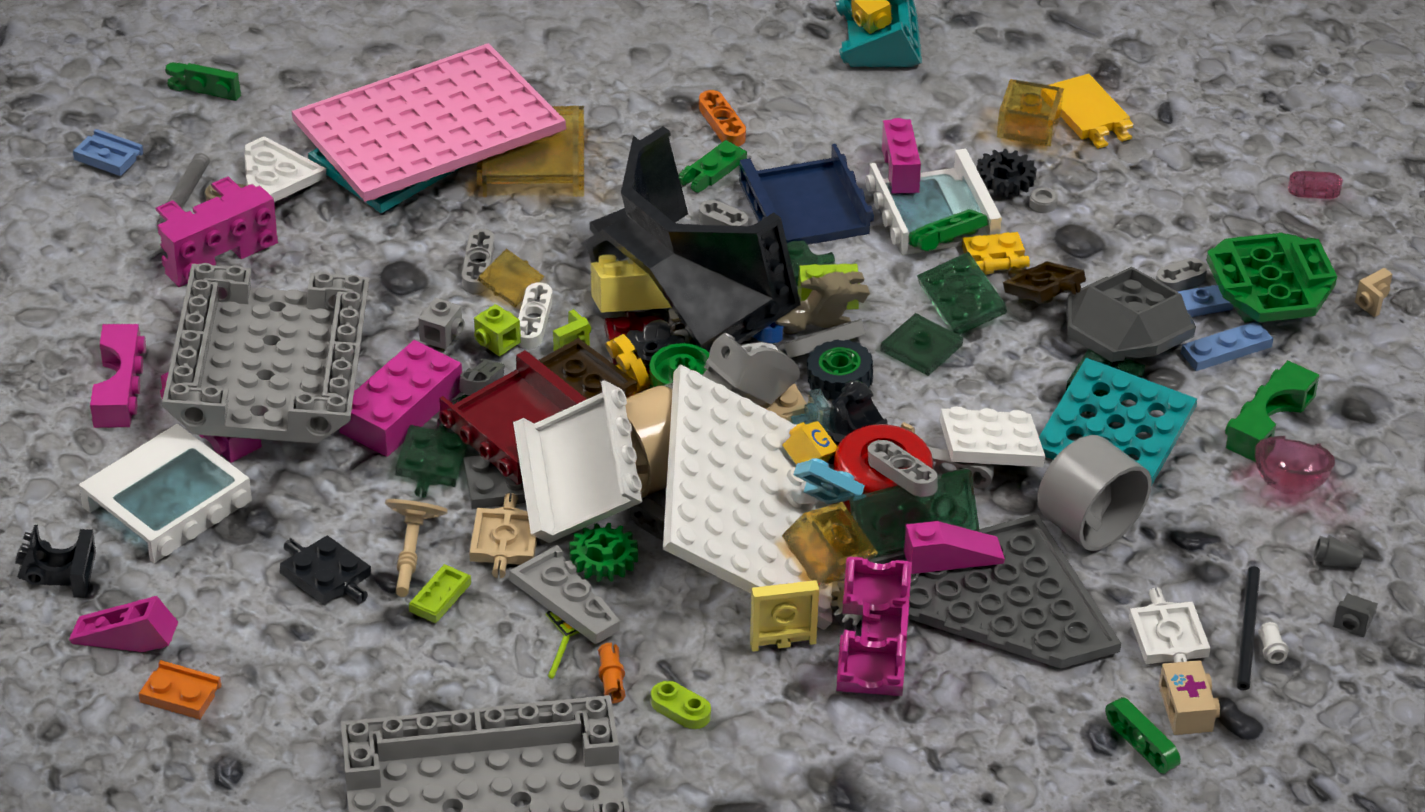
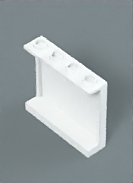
M605 380L601 382L602 393L535 424L524 418L513 422L531 535L548 543L642 503L640 492L642 484L637 475L635 463L637 455L632 446L630 435L632 427L627 418L625 407L627 399L622 389Z

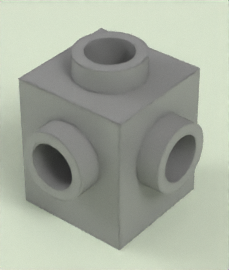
M435 297L430 305L422 310L418 318L420 341L447 349L454 338L459 336L464 329L465 321L462 319V306Z

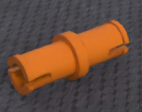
M609 642L602 644L598 649L601 662L598 670L599 679L604 685V696L611 694L612 703H619L626 696L623 687L625 670L624 666L620 663L619 647L614 644L612 649V643Z

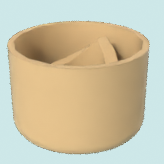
M656 386L626 398L627 418L632 427L630 433L631 441L637 455L635 461L637 475L642 484L640 490L641 497H646L667 488L673 389L666 386Z

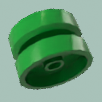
M686 343L671 344L659 349L652 356L649 364L651 380L649 389L672 383L673 373L680 364L690 370L697 371L703 376L707 370L704 367L710 353L697 345Z

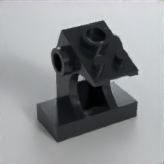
M34 525L31 533L25 532L23 539L28 542L27 544L22 543L15 559V564L20 565L17 578L25 580L32 585L72 586L73 598H86L96 556L93 529H80L77 542L66 549L52 548L48 541L41 540L38 525Z

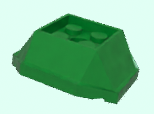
M1286 233L1226 238L1218 243L1215 248L1212 247L1207 251L1206 261L1222 297L1234 306L1244 323L1316 316L1336 286V272L1319 239L1310 237L1303 239Z

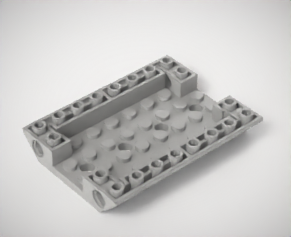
M208 263L192 264L162 407L191 433L197 435L320 443L351 420L369 277L332 275L326 272L310 273L308 292H301L299 290L286 291L273 290L266 287L251 288V268H242L236 265L229 267L215 266Z
M611 695L341 722L349 812H444L449 808H458L461 810L460 812H630L628 797H624L619 767V743ZM594 794L597 798L594 800H584L582 796ZM517 801L529 803L526 807H516L513 804Z

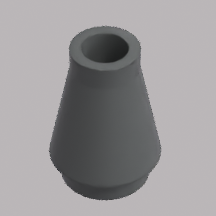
M1330 535L1327 537L1320 536L1315 546L1313 560L1320 562L1321 566L1353 567L1358 569L1362 562L1363 550L1356 549Z

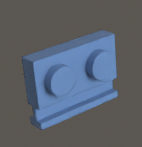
M98 129L94 130L92 137L88 136L73 150L74 160L119 176L136 162L138 155L142 156L144 154L143 145Z

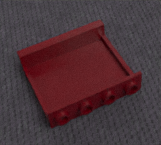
M524 350L516 355V370L454 405L444 396L440 397L439 418L446 428L453 430L465 444H469L478 451L484 460H488L496 466L503 476L509 477L519 485L523 481L513 422L524 418L535 424L587 399Z

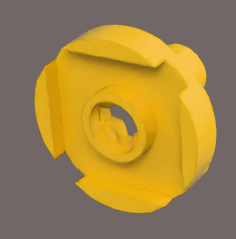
M622 334L605 343L613 359L616 358L618 364L615 366L637 381V391L633 394L647 389L650 385V379L641 358L637 359L632 352L635 348L631 341Z

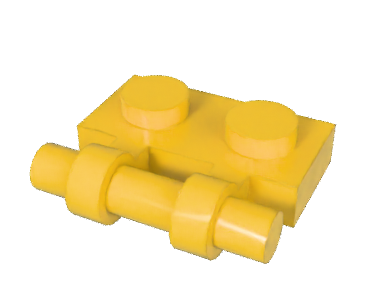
M1018 232L962 238V249L968 265L971 264L972 273L983 272L986 275L993 274L996 270H1009L1013 266L1017 268L1030 266L1029 256H1024L1025 249Z

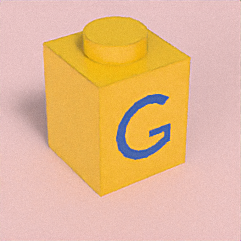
M819 421L809 424L799 423L790 430V437L782 444L796 465L797 463L809 461L811 458L828 462L835 455L837 449L836 444Z

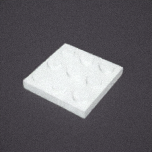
M963 407L941 408L939 419L952 462L1044 466L1045 454L1031 414L1020 410L997 412L989 408H984L980 411L967 410Z

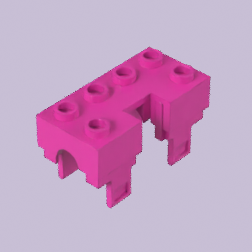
M227 176L211 183L212 188L222 197L219 198L217 196L192 207L195 214L191 211L185 212L173 200L156 207V211L166 220L157 225L158 234L161 236L160 246L168 255V258L164 255L161 256L162 265L165 267V274L178 287L188 284L192 264L208 263L216 266L215 257L229 250H232L240 259H244L277 244L274 198L260 185L256 187L250 184L241 188Z
M862 557L846 558L843 614L863 615L861 637L855 636L856 631L844 630L843 635H840L836 691L902 696L912 562L896 560L886 564H876Z

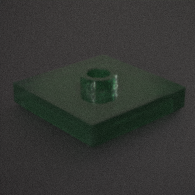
M915 313L881 342L880 351L929 376L963 346V337Z

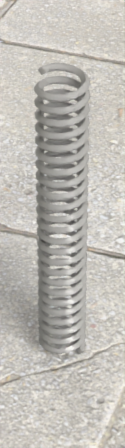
M196 153L167 202L173 200L183 209L210 163V158L206 154ZM159 215L156 220L157 225L161 224L162 221L165 222L163 217Z

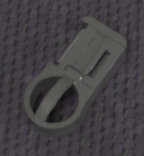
M480 359L478 366L474 369L468 368L460 374L459 391L466 395H471L502 378L505 365L487 359Z

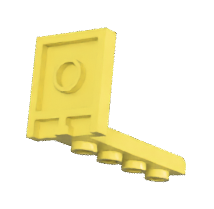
M817 580L752 588L750 645L752 652L759 651V646L777 644L779 649L791 647V642L809 640L810 645L816 644L819 603Z

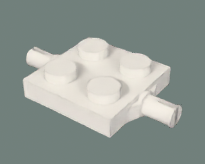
M1157 587L1156 591L1155 588H1152L1148 592L1152 602L1151 605L1130 608L1129 620L1145 664L1187 662L1188 659L1209 657L1210 646L1193 601L1183 603L1166 602L1162 590Z

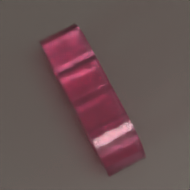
M1296 171L1290 175L1288 191L1296 197L1334 199L1341 193L1343 180L1339 175L1331 172Z

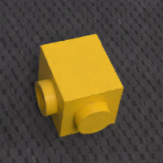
M851 0L854 21L869 34L892 23L891 4L887 0Z

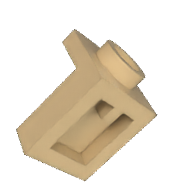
M1382 268L1359 280L1355 303L1373 317L1378 316L1383 299L1390 292L1393 274L1386 268Z

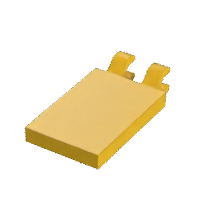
M1089 73L1042 86L1041 96L1081 140L1089 138L1094 146L1099 149L1108 146L1104 136L1109 135L1110 131H1113L1121 142L1132 139L1131 134L1127 130L1133 128L1130 117Z

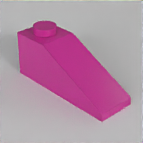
M939 521L906 524L904 554L906 560L912 562L911 574L1004 564L1005 562L998 537Z
M153 596L79 616L69 640L72 644L146 652L169 646L178 621L159 597Z

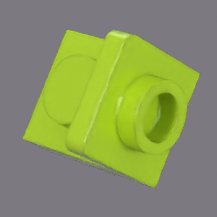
M574 309L568 311V324L553 330V351L577 338L590 346V323Z

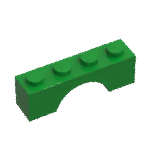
M1288 360L1280 369H1275L1269 382L1265 386L1261 385L1251 402L1247 401L1243 405L1237 418H1231L1225 429V435H1227L1225 448L1258 463L1273 445L1276 423L1269 416L1279 412L1302 413L1316 397L1320 374Z

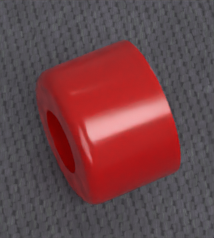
M887 424L861 427L848 434L839 443L834 456V470L850 473L855 477V481L865 485L862 496L834 503L833 509L840 520L846 525L850 524L852 527L863 528V533L891 536L904 533L906 531V524L921 523L925 519L929 511L930 496H915L871 467L868 463V446L878 440L890 441L933 469L932 453L928 445L918 435L905 428Z

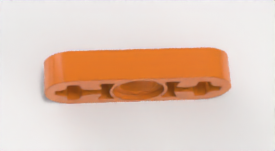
M715 90L702 92L699 95V111L721 142L727 140L736 146L743 145L746 141V126L725 97ZM718 117H726V118H728V119L721 120V119H717V118H718Z

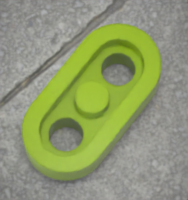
M662 681L652 688L651 705L660 714L688 729H700L710 722L711 705L702 696L673 681Z

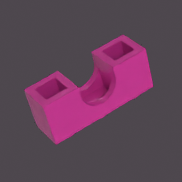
M894 118L892 120H883L882 151L885 163H889L888 179L891 193H919L921 162L911 119Z

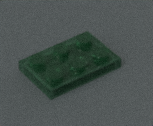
M969 252L917 275L920 286L954 337L1007 313L1005 303Z

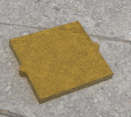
M505 249L478 276L477 280L493 291L494 296H500L516 308L523 301L526 288L533 283L541 282L545 276L531 267L527 260H522L510 250Z

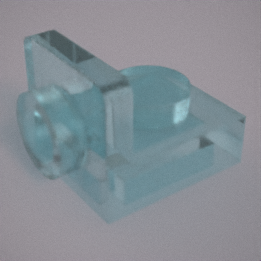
M821 389L810 390L808 404L804 405L805 414L792 416L791 423L798 425L802 422L809 424L819 421L825 431L829 432L830 407Z

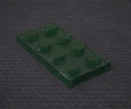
M964 468L937 475V492L927 497L915 496L899 485L850 497L854 533L860 538V545L856 547L858 557L869 560L903 551L906 524L939 521L979 531L971 470Z

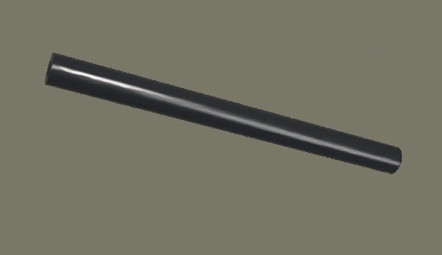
M1251 566L1247 570L1237 688L1242 691L1250 688L1260 580V569L1256 566Z

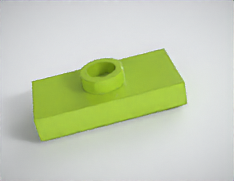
M444 564L411 600L409 612L437 623L472 584L471 575Z

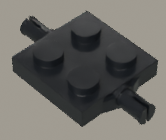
M327 535L307 547H302L292 538L285 542L284 550L293 556L280 563V574L324 605L335 597L349 595L359 604L367 599L368 593L357 585L371 576V566Z

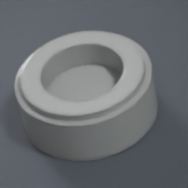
M1036 188L1030 193L1029 206L1034 211L1040 213L1052 212L1057 207L1058 195L1050 188Z

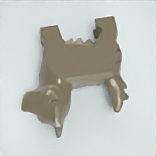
M834 272L819 278L812 277L801 282V287L812 289L809 297L805 301H800V306L775 321V323L783 326L784 333L793 335L805 330L806 325L831 328L851 322L850 317L842 316L847 309V302L857 299L860 303H864L870 294L867 285L858 284L863 283L865 280L862 272Z

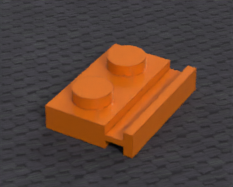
M160 660L158 669L152 672L139 692L140 703L200 720L214 699L216 690L221 688V678Z

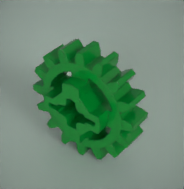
M594 523V529L583 528L582 535L575 533L574 541L569 544L570 560L577 568L576 573L584 571V578L586 579L594 575L597 582H600L603 577H607L610 582L614 581V575L624 578L625 569L633 571L634 563L638 562V541L633 540V533L631 531L623 533V526L621 525L616 529H612L611 523H607L604 528H601L598 523Z

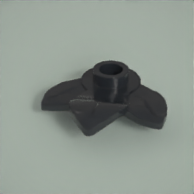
M661 319L649 322L645 326L644 331L630 330L626 335L635 348L633 351L637 353L638 359L641 358L646 367H649L652 356L659 349L671 344L685 343V336L679 334L671 335L669 324Z

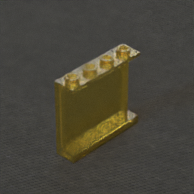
M552 106L566 120V130L478 162L477 186H482L483 197H487L488 184L573 183V197H584V106Z

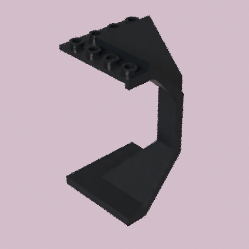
M662 126L641 140L633 135L621 189V196L627 215L581 244L587 248L591 263L599 262V256L614 255L616 260L626 255L650 275L692 336L695 345L710 353L713 342L720 335L728 333L735 338L737 343L741 344L800 306V298L782 220L774 212L751 226L675 223L688 215V210L669 140L671 133Z

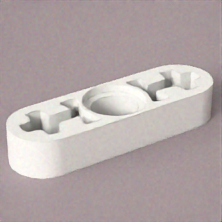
M538 282L526 288L518 317L521 330V343L518 346L523 349H534L542 343L552 306V288L548 284ZM538 296H540V302L535 301ZM536 313L540 314L541 316L537 318H530L527 315ZM528 329L533 330L530 335H528Z

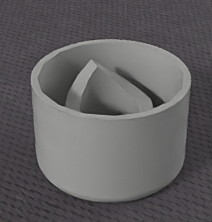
M1098 435L1084 436L1065 447L1047 468L1038 490V507L1043 516L1085 549L1090 551L1101 550L1120 539L1136 522L1150 495L1151 475L1146 468L1104 437Z

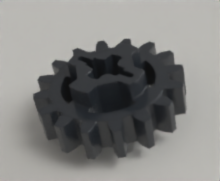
M1003 149V152L992 150V155L984 153L983 159H978L976 166L987 190H994L993 195L1002 192L1005 197L1012 193L1019 196L1020 190L1027 193L1029 187L1034 186L1037 168L1034 167V161H1027L1028 155L1019 156L1017 150L1013 153H1008L1007 149Z

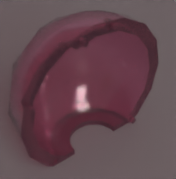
M1274 436L1261 440L1255 446V461L1261 478L1267 485L1283 494L1301 495L1318 489L1327 481L1335 466L1334 456L1326 448L1322 447L1321 443L1312 445L1302 441L1285 439V436Z

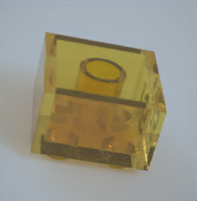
M1010 79L999 110L997 137L1010 141H1021L1038 146L1051 147L1061 116L1064 88Z
M843 502L803 513L781 535L788 544L790 551L797 557L805 569L807 576L812 581L817 580L818 587L845 578L847 557H862L870 561L878 554Z

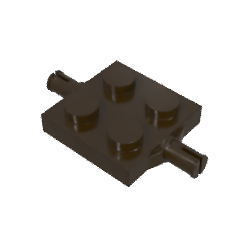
M1046 261L1028 269H1021L1015 266L1013 268L1010 267L1008 270L1010 279L1004 281L1003 286L1007 294L1018 296L1020 299L1034 300L1038 304H1045L1051 302L1054 299L1053 297L1061 293L1077 295L1081 291L1080 284L1086 282L1084 270Z

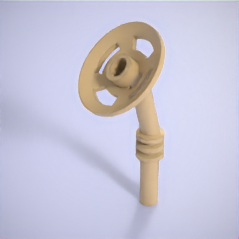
M386 499L385 505L404 515V522L407 523L403 551L398 556L397 570L399 575L396 587V594L400 597H405L409 593L411 575L416 570L418 557L415 552L419 527L423 525L424 519L446 515L448 509L417 501Z

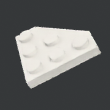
M265 136L245 145L246 186L253 184L257 187L260 185L274 198V202L326 178V168Z

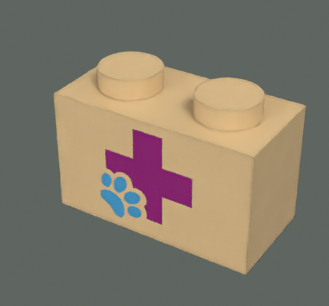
M1201 660L1162 664L1159 689L1173 734L1213 732L1215 718L1220 716V704L1218 698H1213L1211 676L1209 673H1205Z

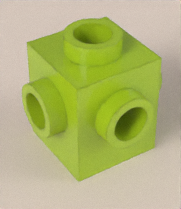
M497 304L474 317L475 340L498 356L503 355L521 343L520 320Z

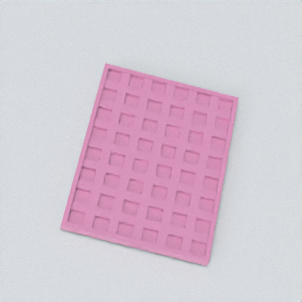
M489 43L292 111L293 121L364 202L375 200L388 193L402 190L419 182L428 181L430 178L453 172L463 166L478 163L488 157L503 154L508 150L528 145L533 141L553 136L555 133L566 130V120Z

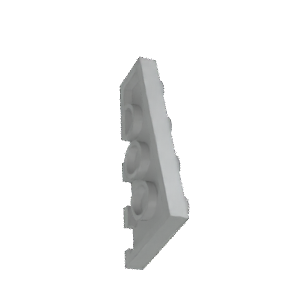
M558 545L510 570L509 581L593 643L597 644L620 631L619 618L600 596L596 597L590 583L586 579L582 580L576 573L577 568L571 560H565L563 551Z

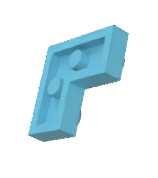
M811 458L809 461L797 463L793 475L806 481L803 492L828 505L862 496L865 485L855 481V477L850 473L835 471L829 468V464L821 459Z

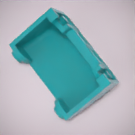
M851 0L836 1L838 13L840 16L845 15L848 23L849 40L843 41L842 48L839 49L842 61L845 64L849 63L851 67H912L922 63L918 17L914 1L887 0L891 4L892 23L871 34L862 26L859 27L854 21Z

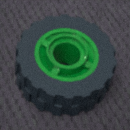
M838 339L816 346L809 353V359L807 358L808 384H810V389L815 391V394L819 397L822 396L827 400H835L842 393L845 383L850 380H859L868 387L872 386L873 360L871 353L868 352L865 346L863 347L860 343H854L850 340Z

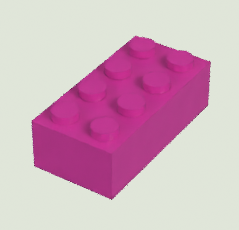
M413 340L354 391L351 420L339 428L340 433L388 457L440 411V397L444 396L448 401H451L460 393L459 380L462 373V363Z

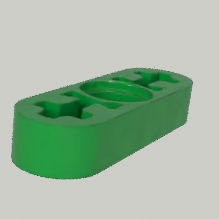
M1121 697L1106 705L1105 713L1111 726L1159 773L1165 774L1180 765L1181 758L1176 746L1127 698Z

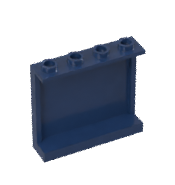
M832 144L831 158L756 171L751 158L740 160L739 183L757 221H761L773 212L781 217L788 248L870 234V222L874 221L872 206L867 205L863 189L858 188L855 174L849 170L846 156L840 153L836 144Z

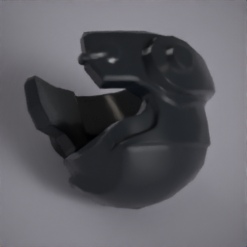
M859 380L846 382L840 396L832 402L828 411V420L835 433L848 435L861 427L876 424L888 425L887 419H883L871 399L874 394L865 383Z

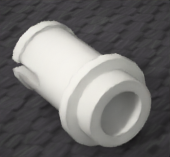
M1274 622L1261 625V629H1258V634L1264 646V658L1272 664L1282 663L1287 658L1289 648L1282 641L1278 625Z

